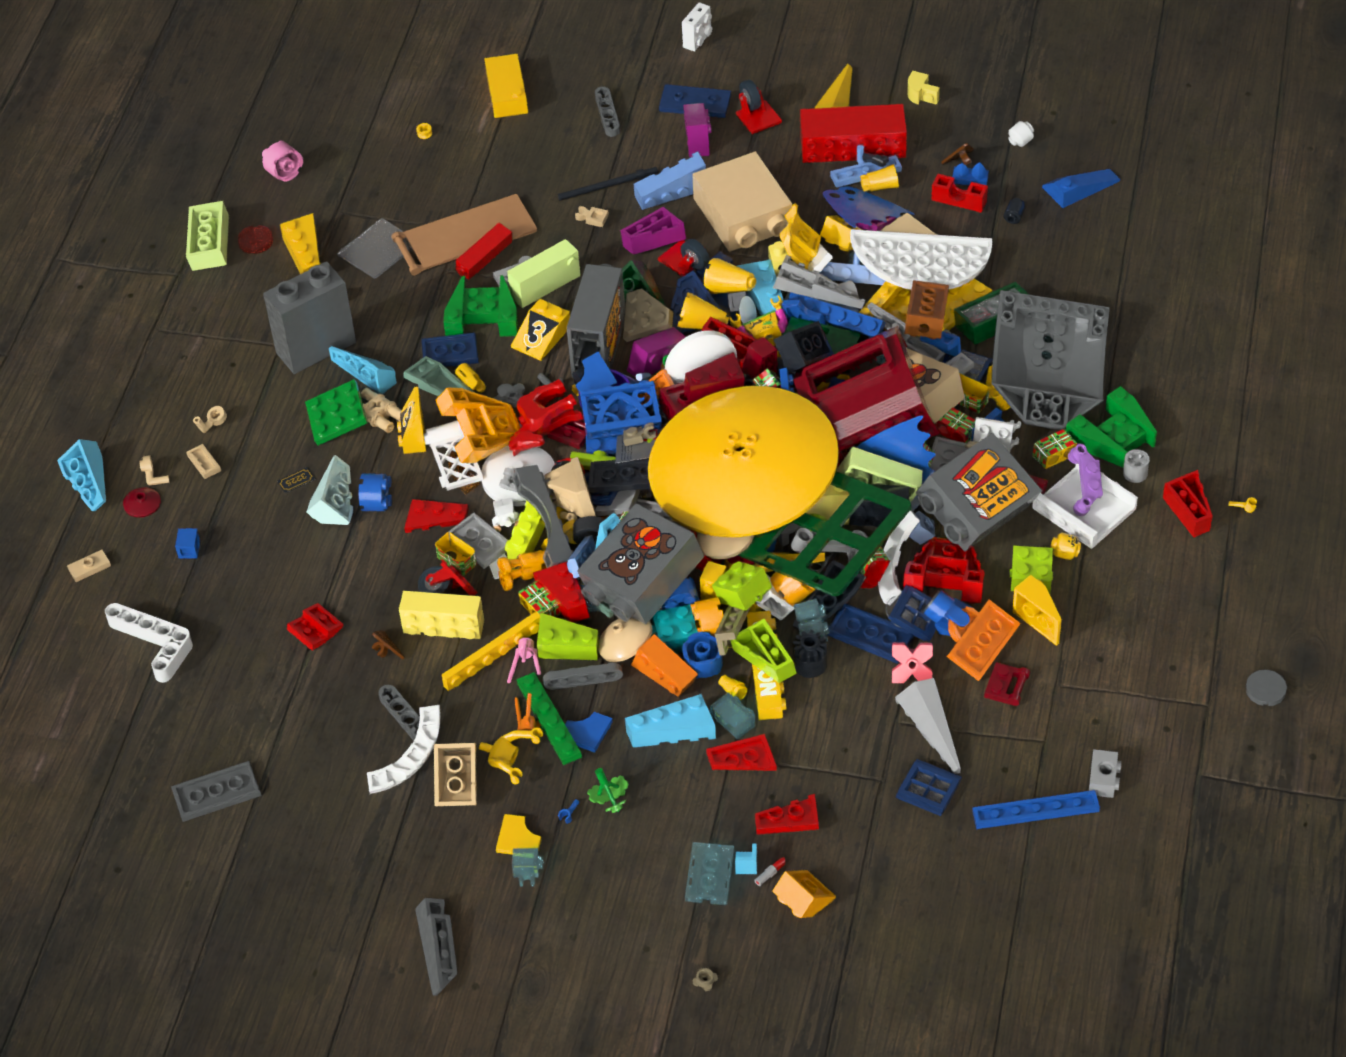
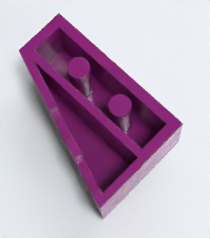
M704 103L683 105L689 157H693L692 154L696 152L700 156H710L708 134L711 133V123L708 109L704 108Z
M664 207L620 230L623 247L633 255L686 239L684 222Z
M672 327L634 341L627 371L635 378L639 373H650L652 376L662 369L663 357L669 355L671 350L686 336Z

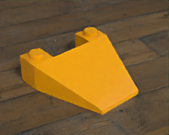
M446 388L435 400L441 416H456L465 437L455 446L461 463H476L508 446L510 438L521 428L511 404L463 388Z

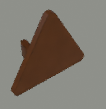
M965 143L941 163L945 164L961 157L963 163L968 165L972 162L968 153L974 151V148L970 144Z
M382 629L372 633L380 641L372 646V649L376 651L381 648L377 653L378 656L385 657L388 649H390L401 659L405 658Z

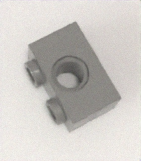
M1093 749L1089 791L1095 790L1097 796L1113 798L1114 790H1119L1120 778L1116 777V773H1120L1121 761H1118V752Z

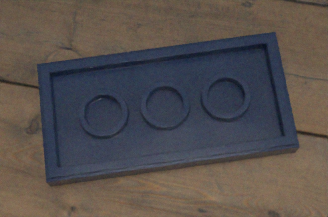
M848 604L842 606L827 630V636L897 664L899 661L892 656V643L904 642L909 647L915 635L893 622Z

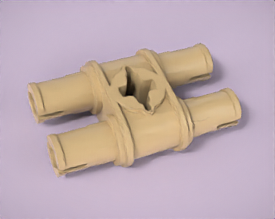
M368 387L363 389L361 393L362 398L369 401L363 404L367 421L371 426L379 427L386 433L392 432L394 423L387 420V418L391 416L400 421L402 410L397 407L394 401L385 398L383 394H377Z

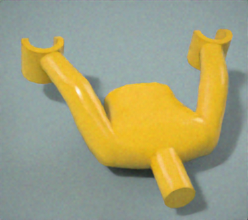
M534 728L531 731L515 730L501 736L493 745L481 742L479 750L489 752V765L510 774L511 782L518 784L519 778L517 776L522 777V771L511 766L517 758L519 748L511 744V742L518 738H531L533 743L538 744L540 743L538 736L543 737V732L540 728Z

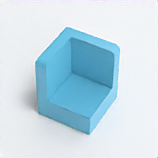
M752 844V852H736V874H757V844Z

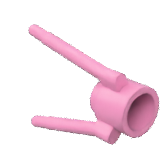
M522 638L519 640L507 683H511L519 656L522 657V662L533 656L537 674L541 675L537 649L534 648V641L532 639Z

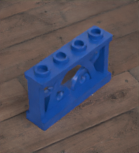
M643 380L636 384L624 383L615 387L604 386L601 389L588 388L580 392L587 440L623 435L624 430L630 427L641 426L643 429L647 423L654 424V429L650 430L661 429L662 421L654 381ZM648 393L650 400L642 405L641 403L644 401L645 396L639 398L638 394ZM618 399L634 407L627 413L625 420H620L615 414L607 412ZM599 400V404L593 403V405L596 409L600 410H591L588 407L589 401ZM651 405H653L654 416H649L646 410ZM635 412H639L635 414V416H638V418H631L632 414H634ZM589 414L597 416L596 424L590 425ZM604 416L611 417L614 421L607 422L609 418H604Z

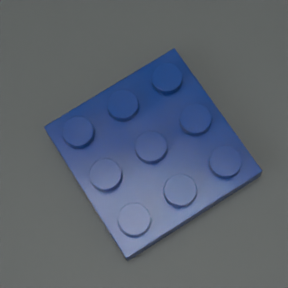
M617 400L607 412L615 414L620 420H625L627 413L634 407L622 400ZM589 401L588 407L591 410L599 411L600 409H596L593 403L599 404L600 401ZM635 412L634 414H632L631 418H638V416H635V414L639 412ZM589 414L590 425L596 424L597 416ZM604 416V418H609L607 422L614 421L613 418ZM586 436V453L593 454L594 451L601 450L609 456H616L617 436L587 440Z

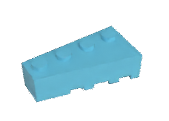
M701 694L625 718L626 733L632 747L659 745L660 742L678 743V740L687 739L699 741V738L706 737L708 739H716L715 723Z

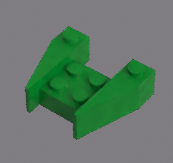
M500 275V287L466 288L465 276H462L444 310L445 336L464 334L465 324L498 323L500 336H516L518 333L517 308L504 276Z
M1121 386L1107 395L1106 411L1112 415L1108 420L1096 427L1080 414L1066 425V431L1077 442V445H1085L1089 454L1122 468L1124 467L1125 455L1129 451L1135 450L1145 442L1151 447H1155L1156 429L1134 396Z

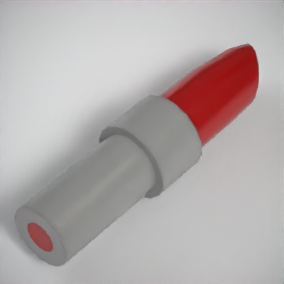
M785 857L767 867L754 880L755 883L761 886L769 878L777 874V871L785 865Z

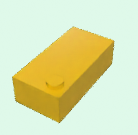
M518 54L484 58L494 117L527 114V100Z

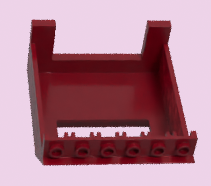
M898 326L802 368L795 374L793 380L798 395L815 404L826 415L833 426L839 450L837 468L845 458L842 450L912 418L923 416L917 425V429L929 433V438L939 434L938 428L931 418L909 358L906 341ZM884 354L886 363L818 393L815 384L826 383V379L833 376L837 378L839 374L842 375V372L851 368L855 371V367L860 368L859 364L868 360L872 363V359L877 361L876 357Z

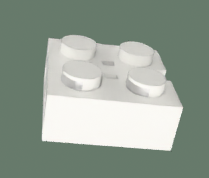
M698 3L682 21L684 48L695 51L703 44L707 36H710L712 32L710 6Z

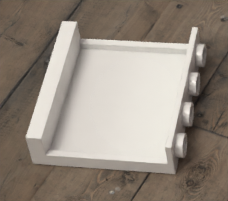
M1076 464L1074 469L1044 495L1040 493L1033 501L1032 508L1069 534L1077 536L1079 541L1092 549L1136 510L1138 497L1100 472L1103 496L1096 498L1085 516H1078L1075 514L1073 506L1082 498L1079 464Z

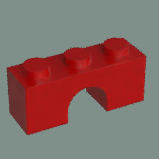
M937 174L932 184L933 201L981 213L987 202V185L971 182L967 190H961L956 187L954 177Z

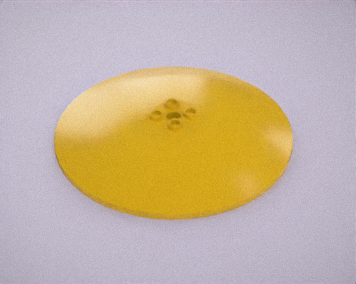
M768 386L730 388L695 401L667 423L652 447L648 463V478L652 493L659 506L669 517L682 526L702 534L717 537L752 536L769 532L792 522L820 500L831 484L837 469L838 442L829 419L808 399L791 391ZM741 447L745 448V449H742L741 451H736V449H738V448H741Z

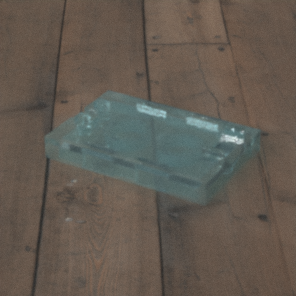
M693 842L685 893L686 902L702 903L703 899L710 900V904L727 905L734 846Z

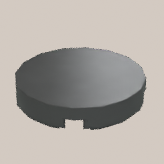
M1258 670L1248 677L1246 693L1251 701L1256 704L1274 706L1285 698L1287 690L1286 681L1278 673L1270 670Z

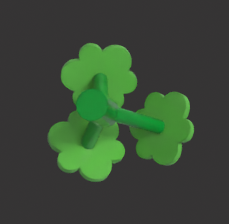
M602 768L596 769L595 774L600 782V786L594 785L592 789L588 790L589 800L599 804H604L605 801L611 800L613 805L606 808L605 811L619 812L626 800L617 803L615 799L625 795L628 781L624 780L623 776H619L618 778L613 777L610 782L607 780Z

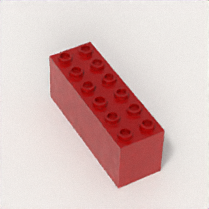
M903 104L800 109V137L803 163L857 160L858 145L864 146V153L880 156L886 155L887 157L896 155L897 158H906L907 131Z

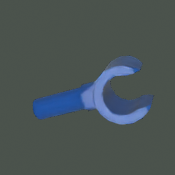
M577 799L574 800L568 809L559 811V820L567 816L565 819L566 823L568 824L572 821L571 814L579 804Z

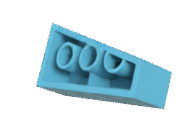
M771 260L738 265L737 267L753 273L756 278V285L751 291H748V296L753 300L759 310V314L762 316L773 310L777 311L771 304L770 299L772 298L774 303L779 301L778 295L782 301L784 299L781 290L773 288L776 275Z

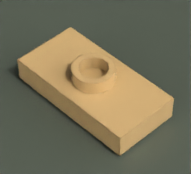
M203 444L187 451L188 458L204 479L221 471L219 464Z
M103 550L67 565L75 582L111 566Z

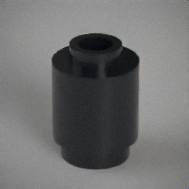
M1014 198L1008 203L1003 215L1008 223L1017 224L1020 222L1025 210L1024 201Z

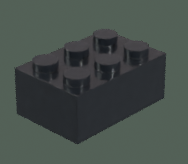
M819 321L773 339L776 349L783 360L784 367L787 368L789 373L833 355V351Z
M870 484L909 500V486ZM864 500L850 516V525L879 527L892 509L870 500Z

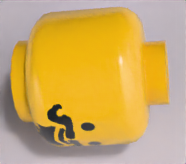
M1060 533L1057 538L1053 537L1051 548L1054 549L1053 552L1056 557L1071 560L1079 554L1081 542H1078L1077 536Z

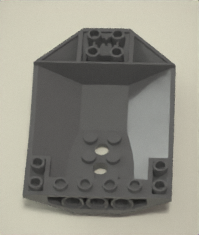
M1000 290L993 352L992 385L1024 424L1062 430L1066 428L1067 423L1080 414L1083 416L1103 402L1104 361L1109 307ZM1050 336L1053 339V342L1047 343L1044 341L1043 337ZM1044 351H1048L1051 353L1052 358L1045 360L1041 354Z

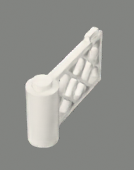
M458 420L425 430V444H429L442 475V477H439L442 488L446 487L448 491L483 480L477 462L461 463L459 457L457 459L449 457L452 450L456 452V443L465 437ZM445 447L448 450L444 455L437 452V448ZM445 460L454 463L450 469L443 467ZM457 465L465 467L462 474L454 471ZM470 469L475 471L477 476L469 477L466 474ZM451 475L459 477L456 482L449 483L448 481Z

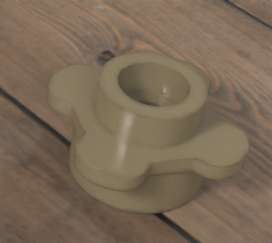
M701 968L697 972L696 978L693 979V985L700 986L705 991H710L712 984L718 980V976L710 969Z

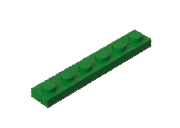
M535 672L516 679L517 685L526 701L528 694H532L531 710L562 764L565 765L582 758L581 751Z

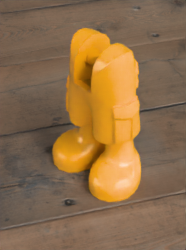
M539 550L519 554L516 559L499 558L497 562L500 570L498 575L503 589L509 591L513 588L514 579L521 577L523 580L534 578L533 572L545 569L546 565L543 560L545 551Z

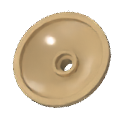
M698 532L697 541L703 554L707 557L727 559L746 550L751 544L754 535L745 537H717Z
M631 617L628 622L620 618L612 622L604 630L599 640L598 651L602 658L609 662H620L634 656L638 649L651 637L652 625L650 621L645 625Z

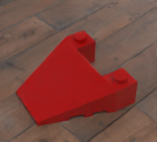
M933 537L922 547L920 553H916L914 560L906 564L903 589L907 585L922 593L924 586L961 590V601L981 603L985 573L984 570H981V563L976 558L977 554L974 547L964 551L959 544L952 543L948 538Z

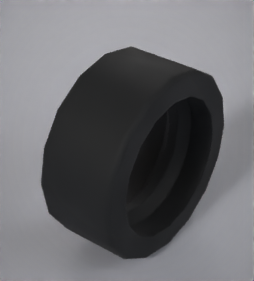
M586 516L576 520L573 524V540L579 545L585 537L592 535L596 545L599 525L605 519L596 516Z

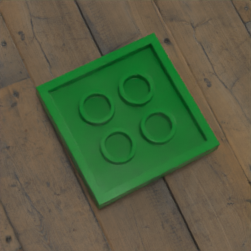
M355 379L305 401L314 441L317 445L368 423L358 383Z

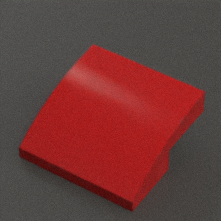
M319 603L304 609L301 617L287 623V630L312 651L331 639L343 627V623Z

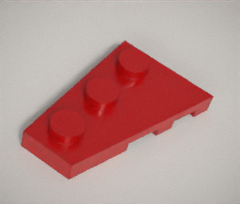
M815 794L809 795L808 799L798 801V799L791 801V805L782 808L776 806L755 813L757 835L819 830Z

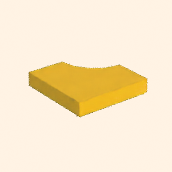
M505 814L496 852L537 858L541 836L535 835L527 829L524 816Z

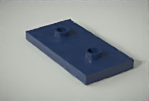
M665 84L659 112L684 114L683 105L704 103V108L708 109L710 117L726 118L731 91Z

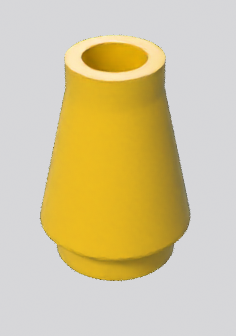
M723 675L719 679V685L723 687L732 700L740 701L746 696L747 688L743 682L730 678L727 675Z

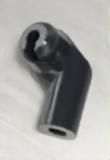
M864 153L862 156L863 161L871 162L879 167H884L889 162L886 155L880 156Z

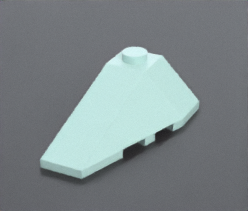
M336 455L332 458L313 494L307 513L322 524L348 525L353 514V506L350 505L352 493L349 492V484L351 483L350 466Z

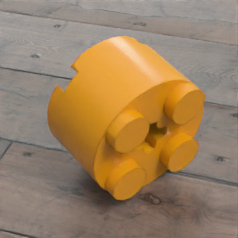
M775 572L770 578L777 592L781 591L785 595L782 598L792 606L801 603L816 590L778 572Z
M718 597L695 601L694 604H690L698 632H708L711 636L715 637V632L724 616L723 611L718 609V605L721 604Z

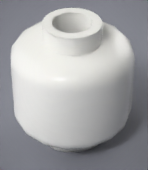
M1019 121L1009 129L1010 137L1008 139L1010 143L1014 146H1025L1034 138V128L1027 121Z

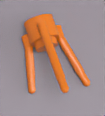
M531 693L528 694L526 716L523 719L521 717L519 699L515 698L518 721L517 730L531 731L534 728H540L538 720L536 722L535 718L530 716Z

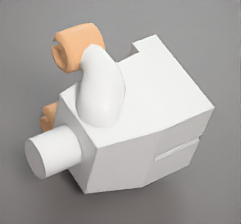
M512 498L493 501L495 517L492 519L493 528L500 532L501 526L510 527L513 523L517 526L520 514L514 511Z

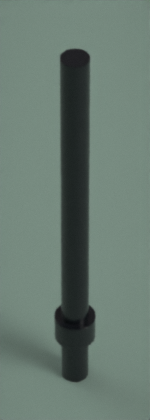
M657 167L645 170L639 169L635 173L557 194L558 199L561 201L635 179L642 180L646 176L657 174L658 169Z

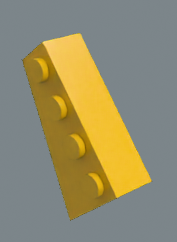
M313 213L280 224L283 240L300 274L308 271L315 265H320Z

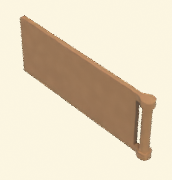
M514 194L404 232H395L391 235L393 242L397 243L408 263L410 273L415 276L423 270L458 259L499 222L512 231V240L537 232V227L518 195ZM404 238H407L421 265L414 262L403 242Z

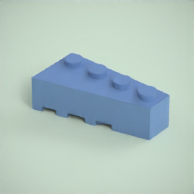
M696 152L692 154L693 157L685 160L684 158L678 161V165L672 168L668 166L660 174H652L635 183V198L641 209H647L692 195V174L706 169L700 154Z

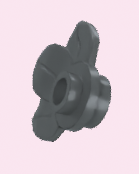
M507 383L498 386V395L493 399L516 407L518 400L523 396L525 387L521 383L514 386Z

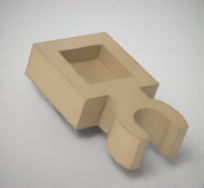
M580 206L579 213H576L575 216L576 220H586V224L603 227L608 217V210L594 207L587 210L585 207Z

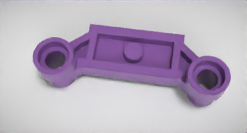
M1078 444L1070 450L1068 459L1074 464H1079L1082 498L1074 504L1073 510L1078 516H1085L1096 498L1103 496L1099 460H1095L1089 454L1085 445Z

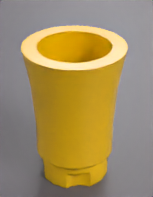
M894 164L883 169L868 172L865 175H860L863 192L899 188Z

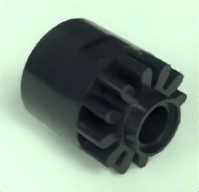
M810 630L807 634L805 631H802V637L796 635V641H793V663L799 675L806 678H814L823 674L827 668L826 638H821L820 632L815 635L813 630Z

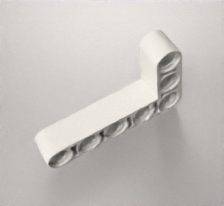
M117 603L110 604L105 609V614L111 628L163 646L152 661V669L157 681H169L193 647L188 629Z

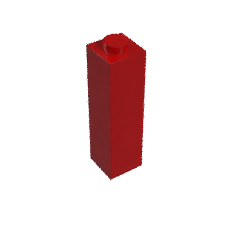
M500 222L456 259L457 273L470 280L512 243V231Z

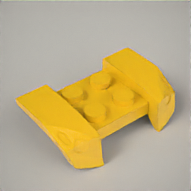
M794 203L792 208L785 214V218L789 223L780 233V238L787 254L791 256V260L796 264L803 263L805 265L804 268L808 270L809 263L818 253L821 236L800 218L798 205Z

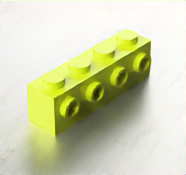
M526 501L524 512H521L519 515L518 525L514 526L511 539L506 542L505 551H507L508 559H516L519 554L533 552L545 528L541 515L528 501Z

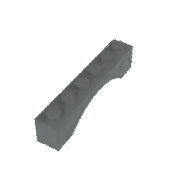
M538 465L516 468L512 480L518 495L535 507L545 523L548 542L543 560L546 568L567 562L573 554V550L569 547L568 536L563 532L562 521L558 519L556 514V506L551 501L550 490L545 486L543 473L540 472Z

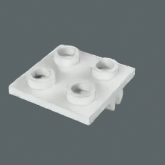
M976 417L973 441L979 442L981 439L994 433L1010 452L1014 445L1019 444V438L1016 437L1015 440H1012V434L1021 427V422L1018 421L1015 424L1014 420L1002 422Z

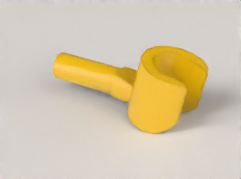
M1251 497L1246 502L1229 501V506L1241 507L1245 511L1252 513L1256 508L1257 500Z

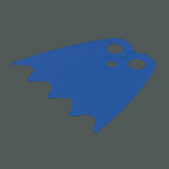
M845 186L840 187L838 190L823 191V196L832 208L853 228H856V223L872 226L871 220L887 222V216L898 218L901 217L900 213L914 215V213L894 203L853 187ZM845 190H853L856 194H848ZM836 193L840 195V197L834 198L831 197L829 194Z
M923 416L912 418L888 428L855 447L922 470V484L929 475L935 472V470L929 467L928 462L936 454L925 450L923 447L930 434L917 429V425Z

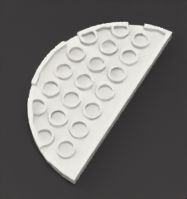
M850 230V241L853 250L865 267L879 278L910 290L912 289L913 280L949 285L948 290L970 282L985 268L992 248L991 238Z

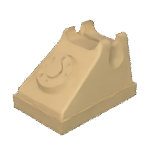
M578 457L571 459V462L544 475L545 480H550L546 482L547 488L554 491L551 496L552 499H556L553 502L556 507H561L581 518L596 516Z
M476 743L434 744L435 806L477 805Z

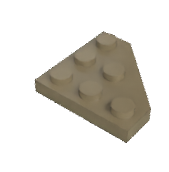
M642 288L627 293L623 339L629 342L672 328L673 312Z

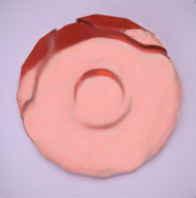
M257 225L258 227L249 226L243 229L238 236L240 249L248 254L263 253L272 246L273 237L271 231L262 225Z

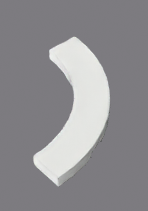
M912 510L909 511L891 533L884 547V552L889 557L890 563L880 582H878V587L883 602L888 606L902 592L898 585L897 575H895V567L898 566L901 554L899 549L902 542L907 540L912 530L920 521Z
M440 705L420 708V722L416 738L398 761L382 769L367 772L370 794L390 789L402 783L417 772L425 763L438 738Z

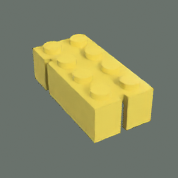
M403 591L399 607L403 633L421 635V632H424V635L481 639L484 624L481 597Z

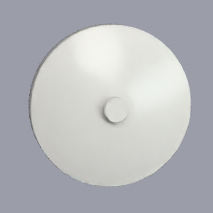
M701 331L687 336L671 350L665 363V369L675 385L685 381V373L734 352L737 358V352L731 340L723 333Z
M506 446L491 454L484 462L481 470L483 488L489 497L495 501L512 498L513 506H525L527 500L518 495L517 492L506 490L499 486L500 480L504 478L503 472L505 468L515 470L516 468L538 465L540 472L545 475L551 472L552 467L555 465L554 460L546 451L539 447L521 451L516 456H513V450Z

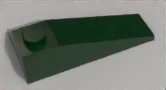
M630 260L622 268L625 302L627 293L642 288L665 305L655 280L644 262Z

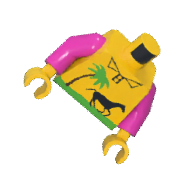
M778 295L779 301L774 303L771 298L770 302L777 311L773 310L744 323L743 326L741 325L740 315L736 313L738 320L733 321L730 317L731 326L737 327V330L756 339L765 337L775 346L776 344L773 339L782 336L788 325L785 311L781 308L782 299Z

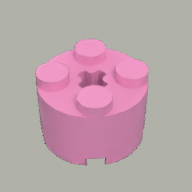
M284 141L274 143L262 153L265 170L278 180L287 182L294 179L299 173V167L303 165L302 155Z

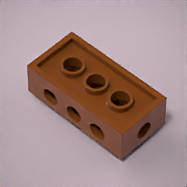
M913 280L904 334L914 337L924 336L929 339H941L949 285Z

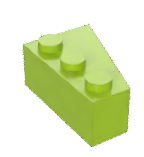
M541 613L537 639L539 658L598 660V630Z
M765 619L739 632L736 640H730L735 652L778 683L797 674L793 660Z

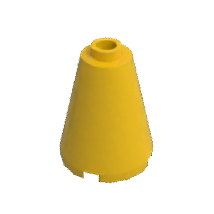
M719 258L710 260L708 263L711 264L710 268L705 270L704 286L711 294L751 291L756 285V278L753 273Z
M687 292L677 327L702 329L710 316L725 324H728L729 317H726L727 313Z

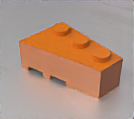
M655 634L638 649L631 666L678 697L695 681L698 675Z

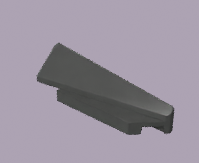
M424 898L415 911L432 994L437 996L457 975L450 915H444V899Z

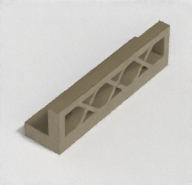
M731 606L727 607L715 632L719 655H726L731 644L730 640H736L749 609L744 611Z

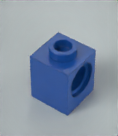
M192 528L178 529L175 545L178 558H198L200 546L198 530Z

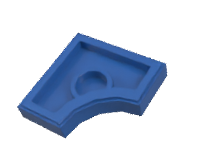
M800 300L783 301L782 306L789 321L791 317L812 322L819 321L820 324L827 325L822 313L809 310Z
M599 352L582 360L584 375L581 381L576 384L579 393L588 388L601 389L604 386L613 387L617 384L616 379Z
M593 712L590 717L582 721L574 722L567 720L565 726L578 747L595 753L613 721L610 717Z

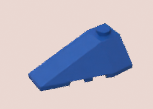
M1110 169L1057 178L1042 185V188L1064 208L1120 182V179Z

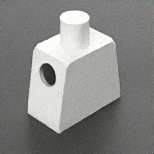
M773 585L763 595L761 601H756L759 607L765 611H770L771 615L779 620L785 618L795 609L794 606L782 598L785 595L781 591L777 592Z

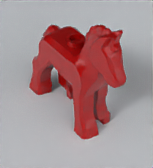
M560 379L550 384L539 386L518 400L516 407L520 414L518 419L522 427L509 440L508 445L509 449L513 450V456H516L521 451L542 446L545 443L542 436L549 434L554 429L568 422L583 420L582 413L577 409L573 410V406L577 403L572 394L545 407L553 398L564 396L566 390Z

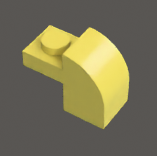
M912 71L908 78V98L913 103L919 104L921 100L933 104L938 103L940 88L928 85L929 75Z

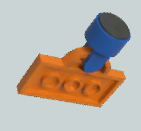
M942 590L938 591L924 608L923 614L936 624L941 620L948 625V631L956 644L947 657L979 681L1021 623L990 599L978 612L974 608L967 606L960 609L954 604L955 600Z

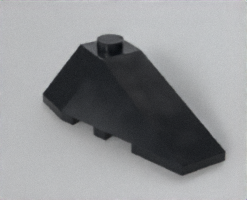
M832 560L823 575L835 579L846 566ZM858 573L843 593L838 596L829 595L818 589L813 591L792 626L806 633H809L810 630L815 631L856 595L866 576ZM819 580L818 584L822 585L824 581Z

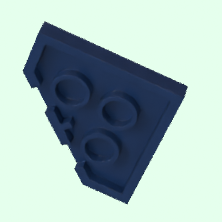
M694 271L678 279L676 292L670 307L673 312L672 327L676 328L684 336L695 330L677 327L687 292L720 309Z

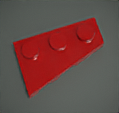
M412 499L404 528L405 533H410L413 529L419 528L429 530V527L438 525L441 527L458 525L467 517L468 504Z
M765 734L706 749L712 770L777 771V766Z

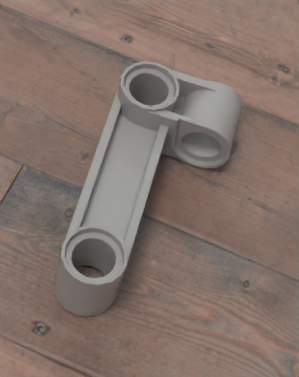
M806 528L798 529L791 543L792 549L797 553H801L817 533ZM860 530L853 531V533L867 538L864 532ZM831 540L822 551L847 552L849 563L859 550Z

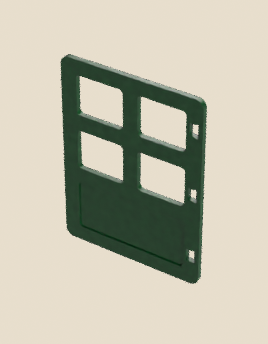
M836 471L830 485L850 492V495L826 521L804 513L790 522L817 533L794 561L786 560L766 551L788 524L769 532L754 535L748 548L738 554V556L829 595L838 596L843 593L912 508L911 502L908 499ZM864 500H870L892 509L885 520L868 538L841 528ZM831 540L859 550L835 579L807 569ZM771 558L776 561L772 564L767 562V560ZM818 578L824 582L821 585L816 583L815 580Z

